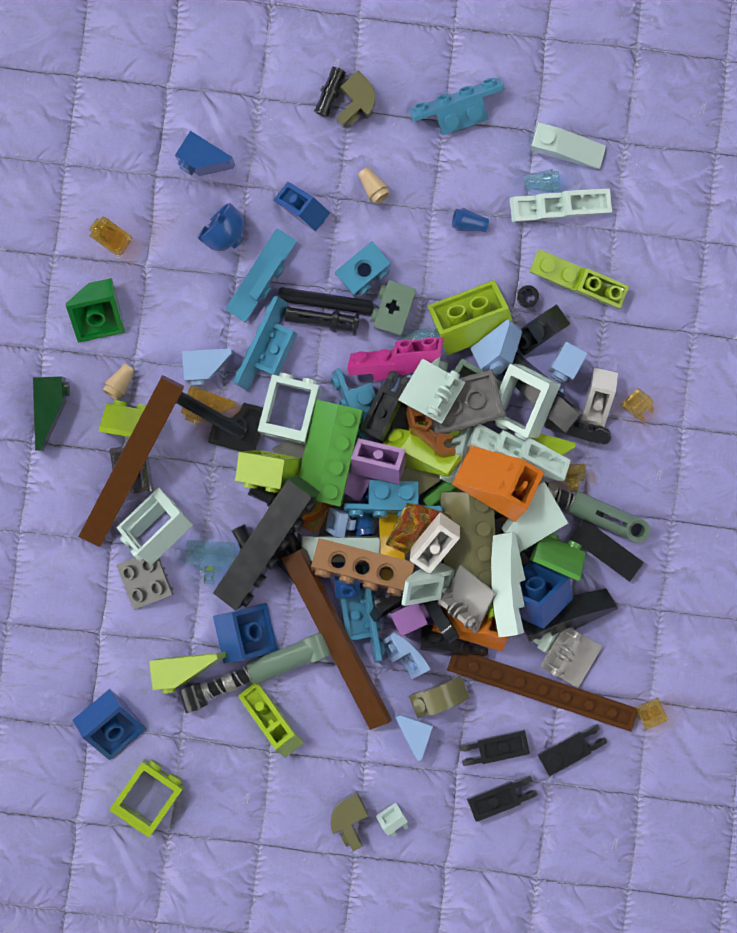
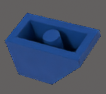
M290 182L284 185L273 200L315 232L330 214L318 200Z

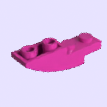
M427 337L416 340L404 339L395 342L394 350L382 349L380 351L351 353L347 366L349 376L373 374L374 381L386 380L392 370L399 373L398 377L413 373L422 359L432 363L441 356L444 339L443 337Z

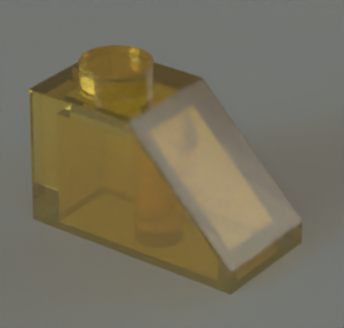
M193 386L189 387L187 395L221 414L236 408L238 404L236 401ZM182 407L181 414L186 415V421L199 424L200 420L207 422V420Z

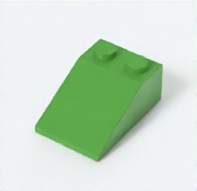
M551 533L534 543L528 556L529 560L577 581L580 580L586 552L580 550L582 545L568 540L567 544L558 540L559 535Z

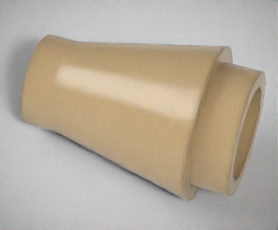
M366 167L358 173L369 201L379 204L389 197V186L370 167Z
M123 363L121 368L104 383L105 387L102 390L111 398L119 401L121 397L125 396L132 376L136 371Z

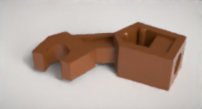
M408 406L406 415L410 434L417 435L435 451L434 454L437 456H455V446L448 448L444 445L445 443L452 442V435L436 434L431 430L432 419ZM424 421L425 426L419 425L417 422Z

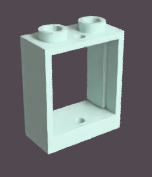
M509 364L499 388L504 411L518 379L541 390L526 427L508 417L494 420L495 425L505 430L509 428L515 431L514 435L523 440L538 438L561 384L521 364Z
M280 373L279 376L272 375L258 432L261 435L306 445L316 399L320 400L322 389L319 385H316L317 381L303 378L302 381L293 379L294 376L286 373ZM278 385L311 392L301 431L269 424Z
M158 487L117 529L123 535L120 540L128 548H133L130 551L138 561L141 562L144 559L152 565L193 524L175 502ZM166 511L171 516V519L142 545L137 538Z

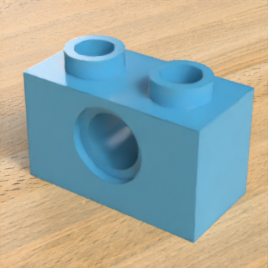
M371 241L336 270L335 275L353 297L356 294L362 296L371 288L370 283L377 278L380 281L390 272L388 268L391 266V263ZM361 265H368L371 268V274L367 277H362L357 272L358 268Z

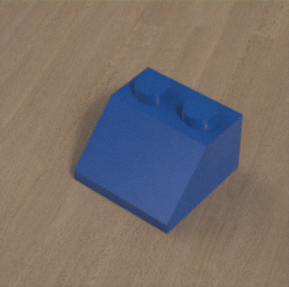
M191 130L175 154L180 169L190 176L193 173L203 176L230 170L235 166L232 156Z
M530 561L523 567L525 580L520 582L525 606L519 608V612L524 620L544 629L573 599L570 577Z
M267 603L213 616L221 652H226L223 663L242 661L278 650Z
M108 689L73 719L82 738L108 760L112 759L146 730V727L127 704L111 689Z

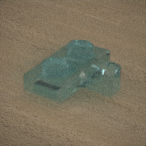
M187 540L185 564L199 565V571H204V584L213 585L215 582V572H221V566L230 567L234 562L236 543Z

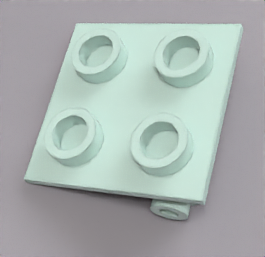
M422 359L398 400L442 424L465 382L459 379L460 375L457 372L451 371L448 373Z

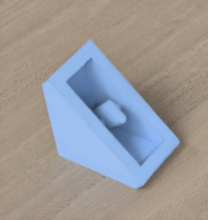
M401 713L395 715L417 761L422 760L433 727L432 723Z

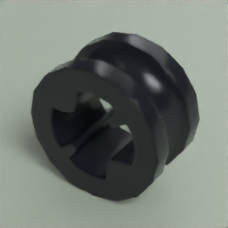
M531 285L523 286L517 293L518 303L525 308L534 306L539 299L538 290ZM526 290H530L531 295L534 296V301L530 300V303L524 302L525 298L521 297V293H526Z

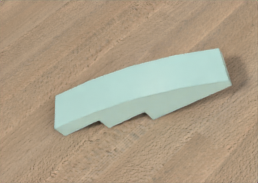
M610 188L571 190L562 193H544L534 196L510 198L512 222L612 213Z
M481 424L474 426L467 447L475 446L523 459L544 472L543 477L558 481L565 479L571 461L531 438L522 441L504 430L498 434Z
M515 532L493 535L491 573L492 590L496 593L493 598L498 636L519 635L524 633L519 608L525 606L520 582L525 580L516 534Z

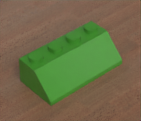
M316 399L299 477L320 492L316 497L317 501L342 506L351 469V457L358 439L364 410Z

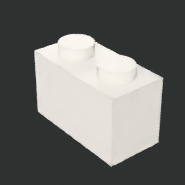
M439 513L411 547L410 561L430 574L460 539V526L442 513Z

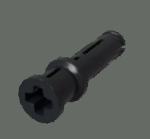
M288 306L285 314V322L330 328V331L334 333L344 331L352 333L353 336L357 335L360 314L351 316L340 314L339 311L330 314ZM300 315H303V316H309V317H316V318H320V320L302 318V317H299V316H300ZM341 322H348L351 325L341 324Z

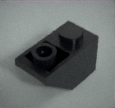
M557 304L521 328L522 335L518 348L524 356L570 325V322Z

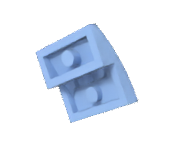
M393 633L382 640L384 650L391 663L401 659L411 679L431 670L421 654L399 635Z

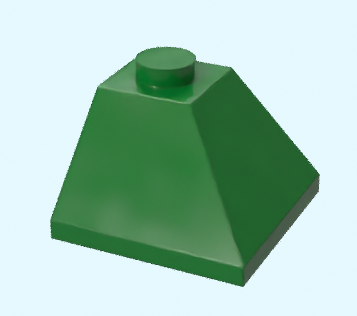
M112 278L88 283L66 302V309L78 343L125 333L119 300Z

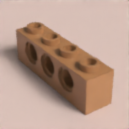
M321 538L318 539L311 565V570L315 571L317 576L329 578L330 575L339 577L340 582L353 584L354 581L363 583V587L366 589L377 591L379 587L387 589L388 594L401 597L403 594L405 581L412 574L414 563L411 561ZM335 557H341L345 560V565L342 568H335L332 566L331 561ZM359 563L367 564L369 567L368 573L364 575L358 574L355 570L356 565ZM389 569L393 573V578L389 581L382 580L379 576L380 571Z

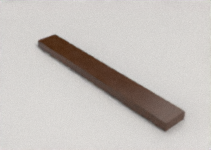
M164 375L161 376L78 537L101 547L182 393L184 385Z
M301 548L285 555L281 559L318 631L322 633L331 656L369 729L388 724L392 721V718L321 580L315 575V571L311 570L312 563L305 549Z
M452 654L447 667L449 672L630 732L639 710L637 707L483 656Z

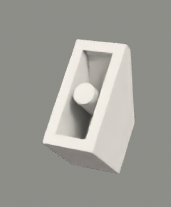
M594 368L581 420L589 424L605 426L616 393L618 373Z

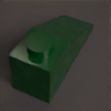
M33 377L35 451L45 450L66 404V396H70V384L66 382L65 377Z

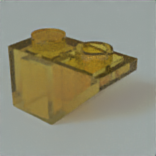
M104 216L100 220L97 218L89 230L91 231L89 236L96 243L119 258L133 239L131 235Z

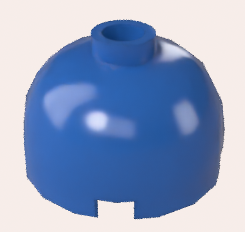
M227 203L213 215L207 227L204 226L197 237L212 250L225 251L229 247L235 249L244 239L241 234L245 229V221L238 209L231 203Z

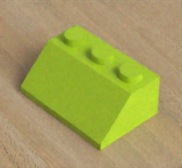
M495 280L427 305L438 337H443L444 339L443 348L446 355L475 345L506 320H510L513 323L509 308Z

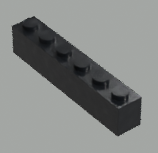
M297 474L289 478L213 594L235 611L242 606L247 607L254 598L252 593L255 588L259 589L266 581L265 573L267 570H272L278 563L280 558L277 555L279 552L286 550L292 542L290 536L293 531L297 532L305 522L302 518L306 512L310 513L318 502L316 497L320 492Z

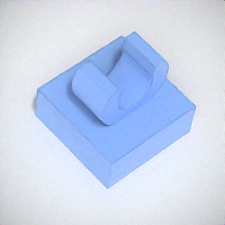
M329 507L325 530L335 537L344 538L346 530H355L356 520L350 519L349 514L339 507Z

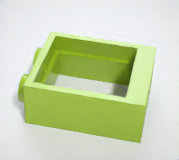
M144 759L109 809L113 814L148 838L185 787L181 784L182 780L173 773L166 774L161 770L162 766L152 759L149 761ZM143 771L174 791L153 822H150L123 803V800Z

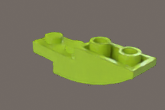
M541 249L537 250L529 273L548 280L547 282L618 309H621L629 288L626 284L591 269L582 268Z

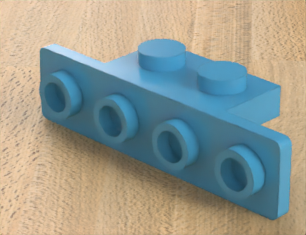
M487 78L482 81V84L473 87H462L459 89V92L451 95H440L436 100L428 103H417L408 112L414 122L436 114L441 133L444 136L488 120L482 97L504 90V84L499 78Z
M279 229L274 231L227 305L226 310L244 322L248 320L260 299H265L271 291L272 287L270 284L274 277L278 279L285 268L283 263L296 244L294 238Z
M274 296L268 304L262 323L257 327L255 338L246 351V357L241 367L236 372L234 384L245 390H249L258 369L271 375H279L298 333L279 325L288 306V303L283 299Z
M338 368L332 372L331 383L334 390L339 391L341 397L339 404L364 410L362 426L376 397L372 384L368 383L348 390L342 371ZM359 430L358 438L367 440L366 436H369V434Z
M369 480V504H344V511L349 513L350 517H363V514H373L375 518H387L389 514L398 515V518H401L405 509H407L409 517L412 518L410 507L411 505L418 506V482L400 481V484L381 480ZM421 506V510H423L421 512L424 513L423 519H426L425 513L427 508L438 511L436 512L438 514L442 513V506Z
M361 564L360 574L368 573L367 565ZM361 583L360 598H339L343 625L351 640L370 637L373 660L378 662L382 661L381 655L385 654L383 641H379L377 632L381 631L380 620L374 622L369 615L374 607L373 603L376 601V595L374 592L371 593L370 589L364 588L363 583Z

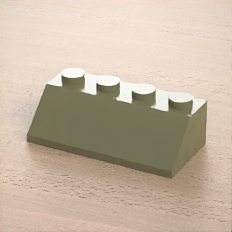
M464 491L440 492L442 514L460 526V539L443 558L444 564L455 569V574L459 566L462 565L492 589L491 557L493 535H495L494 509Z

